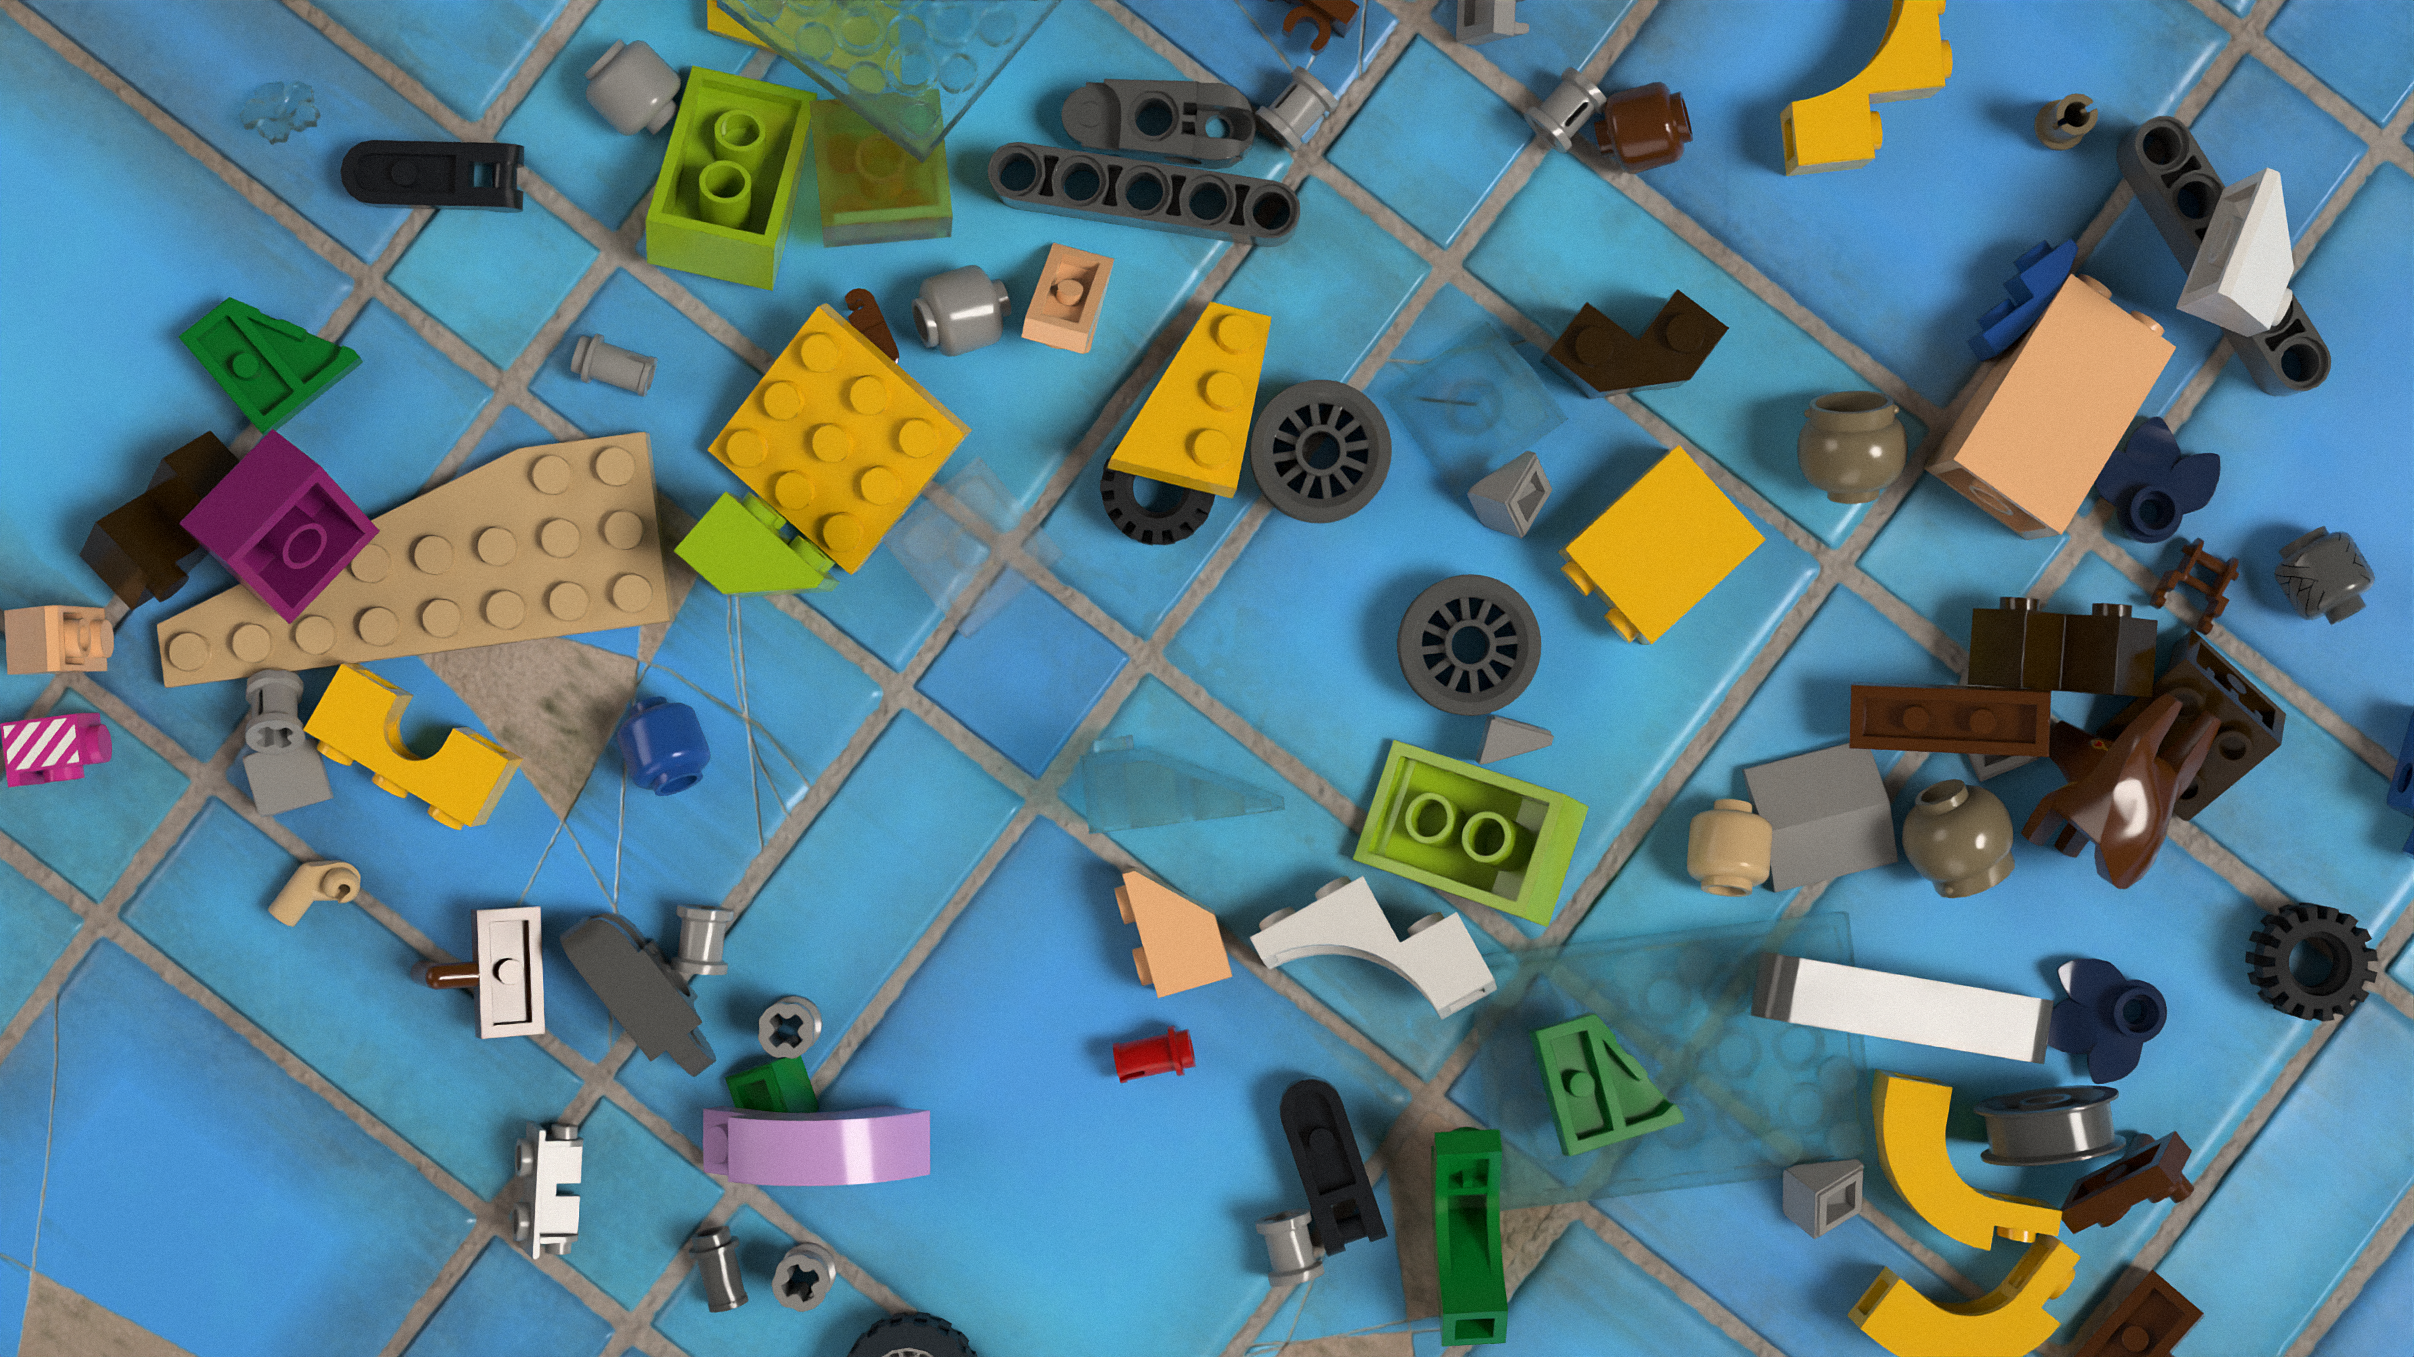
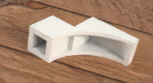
M1344 876L1326 884L1315 893L1318 901L1296 913L1293 907H1287L1269 915L1259 923L1262 931L1250 937L1260 958L1269 970L1298 958L1330 954L1353 956L1380 964L1396 972L1419 990L1433 1006L1441 1020L1497 990L1495 979L1457 912L1446 918L1443 917L1441 912L1424 917L1408 928L1407 931L1410 938L1399 942L1363 876L1352 882L1348 876Z

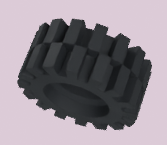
M1110 458L1106 460L1103 467L1102 480H1100L1102 503L1113 524L1129 538L1152 546L1175 544V542L1187 539L1193 535L1208 518L1214 503L1215 494L1184 487L1183 495L1175 507L1165 512H1151L1139 505L1134 497L1133 483L1136 475L1109 469L1107 466Z
M2299 903V906L2287 904L2278 908L2279 915L2267 914L2260 921L2266 926L2262 932L2253 930L2249 941L2257 943L2255 952L2246 951L2245 958L2246 963L2254 965L2255 971L2247 973L2251 984L2261 988L2257 994L2264 1002L2273 1004V1008L2282 1013L2309 1021L2316 1019L2324 1022L2334 1020L2333 1014L2335 1013L2346 1016L2353 1012L2354 1008L2350 1004L2353 1000L2365 1001L2370 993L2363 990L2362 986L2365 981L2375 983L2377 972L2368 970V961H2378L2376 949L2366 947L2365 942L2372 938L2367 929L2355 926L2358 922L2356 918L2350 914L2339 912V909L2313 903ZM2309 937H2318L2329 946L2333 955V966L2330 974L2324 981L2313 986H2303L2291 974L2289 957L2292 949L2301 940Z

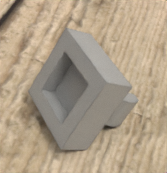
M1458 0L1456 42L1477 46L1528 33L1529 24L1515 21L1516 3L1525 0Z

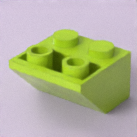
M725 491L674 549V552L725 595L743 598L832 592L840 583L828 572L835 562L809 539L806 538L804 540L797 535L794 540H791L780 530L787 520L760 496L756 498L750 492L742 498Z

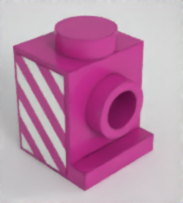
M76 713L0 723L8 787L85 778L83 766L109 762L112 756L111 736L107 727L101 724L100 713Z

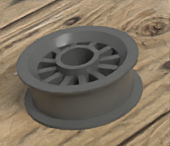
M1332 380L1301 382L1275 396L1260 414L1253 430L1250 445L1252 473L1264 497L1285 515L1309 523L1339 521L1364 508L1382 487L1390 468L1392 456L1389 429L1377 406L1356 388ZM1318 406L1333 408L1327 425H1321ZM1309 407L1311 427L1307 428L1295 412ZM1342 411L1353 420L1338 431L1335 429V425ZM1286 419L1299 433V438L1279 430ZM1360 427L1365 440L1346 443L1344 439ZM1315 435H1324L1332 439L1338 449L1337 462L1330 468L1322 470L1309 466L1302 455V446L1308 438ZM1274 440L1295 449L1294 451L1273 454ZM1367 450L1366 464L1346 457L1347 453ZM1295 461L1296 466L1280 477L1275 464ZM1341 466L1362 474L1355 485L1351 483L1340 469ZM1303 473L1306 475L1300 493H1297L1287 484ZM1333 476L1345 493L1332 497L1329 477ZM1314 479L1320 480L1322 499L1307 497Z
M1459 575L1433 584L1419 594L1410 604L1399 627L1397 655L1406 681L1425 702L1439 710L1452 714L1483 715L1509 705L1528 687L1539 665L1541 635L1532 609L1516 590L1488 576ZM1468 598L1482 600L1474 620L1471 619ZM1458 599L1459 622H1457L1445 606L1446 603ZM1491 605H1493L1502 615L1486 625L1484 621ZM1436 611L1449 627L1447 630L1428 623ZM1509 622L1514 636L1495 638L1494 632ZM1463 627L1475 628L1482 634L1485 640L1483 656L1472 664H1465L1459 661L1452 651L1453 636ZM1426 632L1442 639L1441 644L1422 647L1423 633ZM1515 644L1513 659L1496 652V646ZM1442 653L1444 658L1428 669L1423 655ZM1491 660L1509 668L1501 679L1490 666L1489 662ZM1451 665L1453 669L1446 686H1444L1435 679V676ZM1478 669L1482 671L1492 685L1482 691L1479 690ZM1463 671H1466L1469 693L1455 691Z
M2094 1085L2058 1086L2013 1092L1978 1102L1973 1106V1111L1985 1118L1989 1148L1980 1154L1981 1160L1988 1164L2001 1166L2050 1165L2095 1158L2122 1149L2126 1145V1139L2116 1135L2114 1132L2110 1102L2119 1097L2118 1090L2112 1087Z

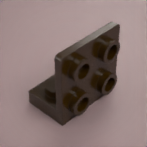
M2193 629L2173 645L2168 669L2153 682V696L2135 697L2096 731V735L2099 737L2116 740L2134 719L2165 693L2173 695L2183 705L2160 743L2156 753L2157 756L2173 746L2205 710L2210 711L2222 721L2203 764L2190 785L2174 804L2173 812L2183 821L2191 820L2280 747L2286 718L2284 711Z

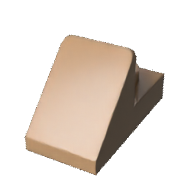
M1053 243L1025 316L1021 338L1044 343L1055 349H1066L1081 354L1088 353L1095 336L1114 259Z

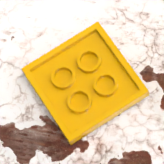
M825 303L815 309L707 450L845 571L852 575L860 570L972 429L861 332L854 328L829 304Z

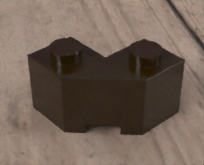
M1678 289L1665 299L1637 338H1634L1586 302L1576 312L1540 362L1589 399L1647 390L1675 388L1683 385L1694 376L1729 327Z
M211 430L162 458L145 493L95 522L79 556L132 611L154 597L159 602L169 599L186 584L189 579L187 574L209 554L179 523L240 461Z
M2000 597L1999 609L1973 608L1967 685L2052 689V691L2101 695L2153 696L2158 620L2133 618L2132 605L2092 603V615H2075L2039 611L2040 599Z

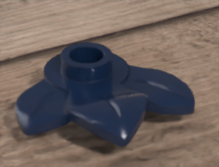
M2152 417L2131 434L2125 445L2124 453L2114 449L2095 480L2094 486L2099 496L2117 508L2119 525L2128 537L2140 543H2158L2168 539L2177 531L2184 514L2197 511L2209 503L2219 481L2221 470L2220 456L2214 453H2202L2181 458L2180 449L2168 425L2161 417ZM2145 500L2152 502L2157 509V517L2151 524L2145 523L2139 516V507Z
M2078 958L2061 964L2056 969L2057 975L2069 998L2061 1000L2053 1007L2047 1044L2062 1052L2087 1054L2089 1074L2095 1084L2114 1082L2124 1078L2138 1065L2143 1043L2157 1036L2165 1025L2167 1006L2163 995L2148 982L2137 979L2126 980L2121 972L2108 961L2096 958ZM2137 999L2141 1005V1014L2137 1020L2127 1022L2123 1017V1007L2129 1000Z

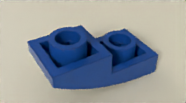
M2072 238L2051 248L2046 240H2043L2013 262L2019 273L2003 283V285L2017 305L2014 306L2011 300L2007 298L1976 320L1983 330L1966 341L1981 362L1998 355L2017 340L2049 305L2070 271L2079 249Z

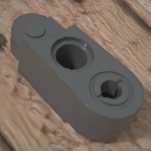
M1104 79V83L1086 82V87H1081L1068 96L1064 101L1061 112L1064 130L1072 141L1082 147V151L1120 155L1122 158L1215 170L1230 168L1246 157L1252 149L1256 135L1255 116L1247 98L1235 87L1222 83ZM1157 107L1169 113L1172 118V124L1165 133L1158 136H1150L1139 130L1136 125L1137 118L1148 108ZM1215 119H1222L1230 127L1229 137L1227 139L1209 137L1206 133L1208 123Z
M609 912L594 916L586 915L560 935V942L570 961L650 1061H653L667 1050L675 1062L693 1077H696L716 1062L713 1049L697 1027L702 1023L694 1007V1001L698 997L679 971L670 969L671 960L654 939L648 942L636 925L625 916Z

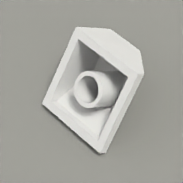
M2267 167L2223 189L2176 309L2246 337L2268 331L2271 325L2277 326L2281 322L2292 300L2293 292L2286 287L2294 270L2280 172Z

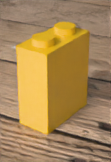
M1677 445L1660 457L1565 544L1558 553L1567 562L1560 570L1569 582L1585 597L1594 591L1609 607L1610 610L1603 617L1612 629L1628 644L1637 638L1642 645H1649L1662 636L1766 539L1683 448Z

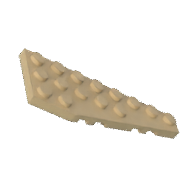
M639 432L518 448L371 520L380 532L291 624H288L250 591L239 584L157 624L164 685L165 688H175L250 678L255 673L264 670L296 672L340 666L342 663L357 664L674 622L650 434Z

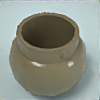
M1843 391L1820 395L1810 401L1809 409H1806L1804 412L1805 417L1809 419L1801 429L1797 443L1798 462L1805 478L1815 488L1827 491V498L1829 500L1843 504L1870 502L1879 497L1880 489L1892 485L1900 477L1907 461L1908 441L1904 426L1895 416L1900 409L1895 405L1894 399L1889 395L1878 392Z
M1958 779L1945 780L1933 784L1916 796V805L1907 814L1903 822L1902 843L1911 865L1924 878L1932 881L1935 891L1941 897L1960 898L1981 893L1999 884L2010 875L2015 868V860L2011 852L2013 824L2008 810L1998 797L1988 789L1980 786L1965 785L1962 780Z

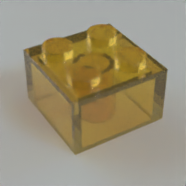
M939 91L809 101L824 248L951 237L953 214Z

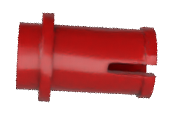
M1169 1026L1167 1034L1124 1043H1113L1114 1061L1120 1083H1127L1129 1080L1176 1071L1179 1077L1185 1075L1184 1069L1196 1067L1189 1030L1176 1031L1175 1026Z

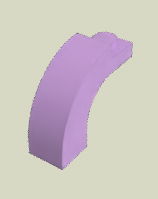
M886 1105L824 1113H782L727 1106L703 1109L704 1172L728 1176V1182L772 1186L853 1185L930 1175V1110Z

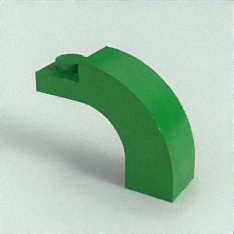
M1460 1127L1450 1132H1434V1146H1431V1207L1436 1292L1442 1347L1506 1343L1508 1305L1500 1232V1179L1502 1165L1500 1129L1480 1130L1474 1127Z

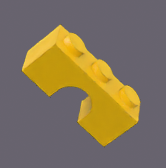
M342 663L303 731L320 740L316 749L340 764L351 766L355 760L375 772L371 781L395 796L406 798L410 792L431 804L427 813L450 828L461 830L464 824L469 827L486 824L523 758L469 727L453 728L442 748L432 757L426 759L415 755L405 745L400 732L402 716L414 695L361 664Z

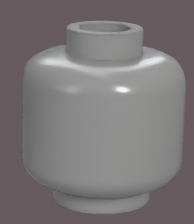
M619 39L584 74L590 81L585 92L586 99L622 135H634L644 127L655 135L679 111L680 107L672 99L680 89L681 78L644 41L637 40L626 45Z
M976 265L964 266L925 279L920 286L919 298L913 299L911 302L914 322L924 345L927 348L935 346L947 357L958 356L995 344L999 341L1003 332V317L1011 315L1009 296L1000 279L991 281L988 275Z

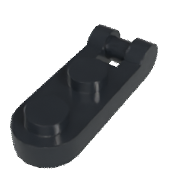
M370 140L360 142L352 147L342 161L340 170L342 184L351 196L368 206L406 209L488 210L504 213L523 212V191L517 190L518 168L524 167V146L479 142ZM474 166L492 167L491 188L474 187Z
M1316 1076L1300 1077L1291 1082L1281 1096L1279 1104L1281 1122L1327 1256L1346 1251L1345 1244L1368 1237L1370 1242L1388 1237L1342 1099L1335 1086L1326 1079ZM1355 1198L1360 1213L1336 1220L1331 1205Z

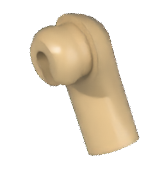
M342 860L303 863L269 906L268 911L282 923L295 927L314 901L337 900L338 904L352 901L360 891V874L353 865Z

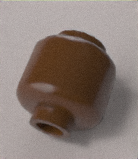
M1652 82L1614 93L1608 97L1604 106L1605 119L1594 122L1596 137L1603 158L1607 159L1615 156L1620 168L1628 174H1636L1677 162L1684 153V143L1693 141L1692 127L1681 91L1671 94L1670 89L1662 82Z

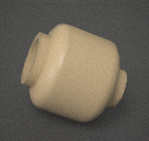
M1734 799L1716 800L1713 810L1695 815L1690 822L1687 871L1689 875L1701 882V890L1709 894L1727 897L1751 895L1752 887L1764 883L1769 877L1772 825L1763 817L1752 813V804L1749 802Z

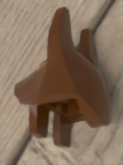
M2165 693L2148 706L2126 727L2116 740L2102 738L2064 720L2059 721L2050 731L2049 758L2059 767L2068 784L2048 793L2042 798L2027 820L2021 834L2028 841L2038 846H2043L2062 821L2066 819L2068 823L2059 835L2054 847L2064 855L2076 858L2089 840L2095 844L2094 858L2097 874L2118 889L2129 888L2141 880L2154 864L2165 841L2174 804L2190 785L2203 764L2222 721L2210 711L2205 710L2179 740L2159 756L2156 755L2159 745L2183 705L2179 699L2169 693Z

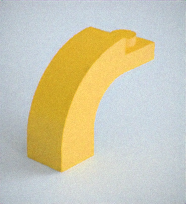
M1875 1069L1869 1108L1873 1147L1881 1169L1890 1185L1915 1213L1951 1238L1969 1246L1988 1251L1991 1249L1994 1226H1997L1996 1235L2015 1241L2035 1243L2037 1233L2058 1237L2062 1211L2045 1200L1974 1188L1967 1185L1958 1176L1950 1162L1945 1140L1953 1087L1938 1079Z
M2040 1234L2035 1243L2030 1246L1998 1287L1979 1299L1963 1303H1946L1931 1299L1914 1289L1885 1266L1847 1316L1872 1339L1899 1357H2023L2042 1344L2061 1325L2059 1321L2041 1307L2049 1298L2054 1300L2067 1290L2075 1277L2076 1272L2073 1267L2081 1257L2056 1237Z

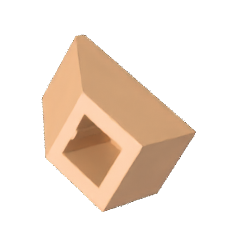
M50 605L4 610L7 675L107 671V658L111 657L114 650V633L109 620H105L104 608Z
M1137 867L1123 871L1122 875L1125 885L1116 887L1114 890L1124 924L1136 922L1142 941V947L1132 949L1142 986L1154 983L1157 997L1161 998L1232 977V970L1213 909Z

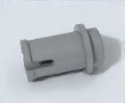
M598 333L593 338L582 335L573 355L571 372L580 374L581 381L588 384L592 379L645 397L653 382L658 359L605 343L604 335Z

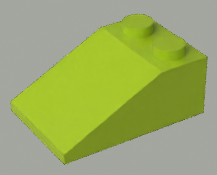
M692 65L645 220L647 263L773 291L789 233L817 104V93Z
M1394 740L1352 860L1548 927L1589 806L1566 794Z

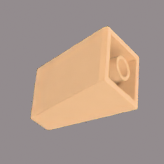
M2070 273L2066 276L2060 289L2046 309L2004 351L1924 466V469L2025 540L2062 535L2176 349V346L2161 337L2165 331L2158 322L2138 311H2131L2128 314L2109 300L2112 293L2105 285L2084 274L2075 277Z

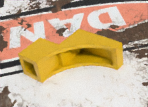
M1892 0L1889 22L1883 39L1866 67L1855 78L1839 88L1810 99L1793 101L1780 113L1786 176L1862 169L1875 159V150H1879L1882 146L1881 118L1878 111H1870V104L1931 98L1946 86L1945 79L1950 78L1952 74V50L1948 40H1941L1938 16L1944 14L1946 0Z

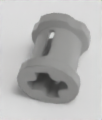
M1297 66L1291 72L1293 81L1268 108L1261 106L1255 113V117L1293 152H1296L1302 146L1300 138L1325 111L1334 112L1339 106L1333 94L1311 73L1300 66Z
M1568 67L1561 74L1563 82L1539 108L1530 107L1524 113L1526 122L1535 133L1549 146L1563 154L1572 147L1570 139L1594 113H1604V106L1607 102L1606 97L1596 85L1572 67Z
M264 670L248 678L246 700L251 705L252 719L246 725L245 739L246 743L253 750L263 754L278 755L295 751L303 744L305 731H303L304 724L298 718V704L302 701L304 684L298 675L286 670Z
M677 904L676 915L682 918L678 956L671 958L670 969L692 974L726 975L728 963L722 960L726 923L733 921L734 910L709 905Z
M797 995L784 997L767 1008L760 1017L758 1040L763 1049L773 1057L797 1058L813 1046L820 1037L823 1027L821 1013L816 1004L808 998ZM778 1014L785 1019L791 1018L795 1014L801 1018L804 1024L799 1027L797 1032L803 1039L802 1041L795 1035L788 1037L786 1040L779 1035L777 1030L781 1028L783 1021Z
M1310 1209L1286 1210L1255 1221L1257 1233L1264 1234L1273 1269L1268 1274L1270 1286L1283 1287L1304 1283L1325 1273L1322 1261L1315 1260L1307 1224L1312 1221Z
M806 1242L794 1246L785 1254L783 1260L776 1267V1274L771 1284L775 1298L782 1306L793 1308L798 1312L812 1310L823 1302L826 1293L829 1292L836 1280L837 1267L834 1257L826 1248L819 1244ZM798 1265L803 1272H809L814 1269L818 1274L811 1289L805 1281L795 1284L791 1279Z

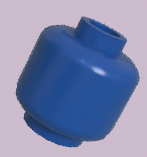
M662 696L648 698L634 705L629 711L631 718L622 724L616 735L634 784L643 789L654 790L657 796L676 794L697 784L703 778L701 771L708 764L711 754L693 708L683 703H667L666 698Z

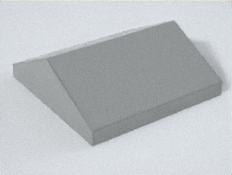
M1848 742L1742 769L1749 800L1752 804V812L1763 817L1772 825L1769 879L1774 893L1898 862L1890 802L1871 749H1851Z

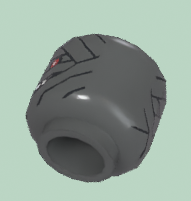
M2322 526L2279 550L2283 560L2275 568V579L2301 619L2314 620L2326 616L2332 626L2366 607L2361 595L2372 587L2375 576L2348 533L2343 531L2329 533L2326 527Z

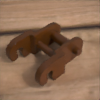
M857 288L851 290L845 296L849 310L853 311L848 316L851 325L898 364L899 352L874 296L866 289Z
M2197 538L2191 545L2185 544L2182 547L2181 552L2184 553V556L2177 569L2164 572L2151 596L2149 605L2160 609L2166 602L2164 595L2166 592L2174 590L2178 582H2184L2206 594L2205 599L2209 602L2196 627V631L2207 635L2214 626L2211 621L2213 618H2218L2222 615L2229 602V599L2222 595L2230 580L2235 581L2239 576V573L2236 571L2239 560L2232 557L2224 563L2203 551L2204 541ZM2195 562L2218 574L2212 586L2189 574Z

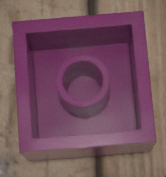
M274 429L250 450L179 523L243 587L288 624H291L380 532L318 463Z

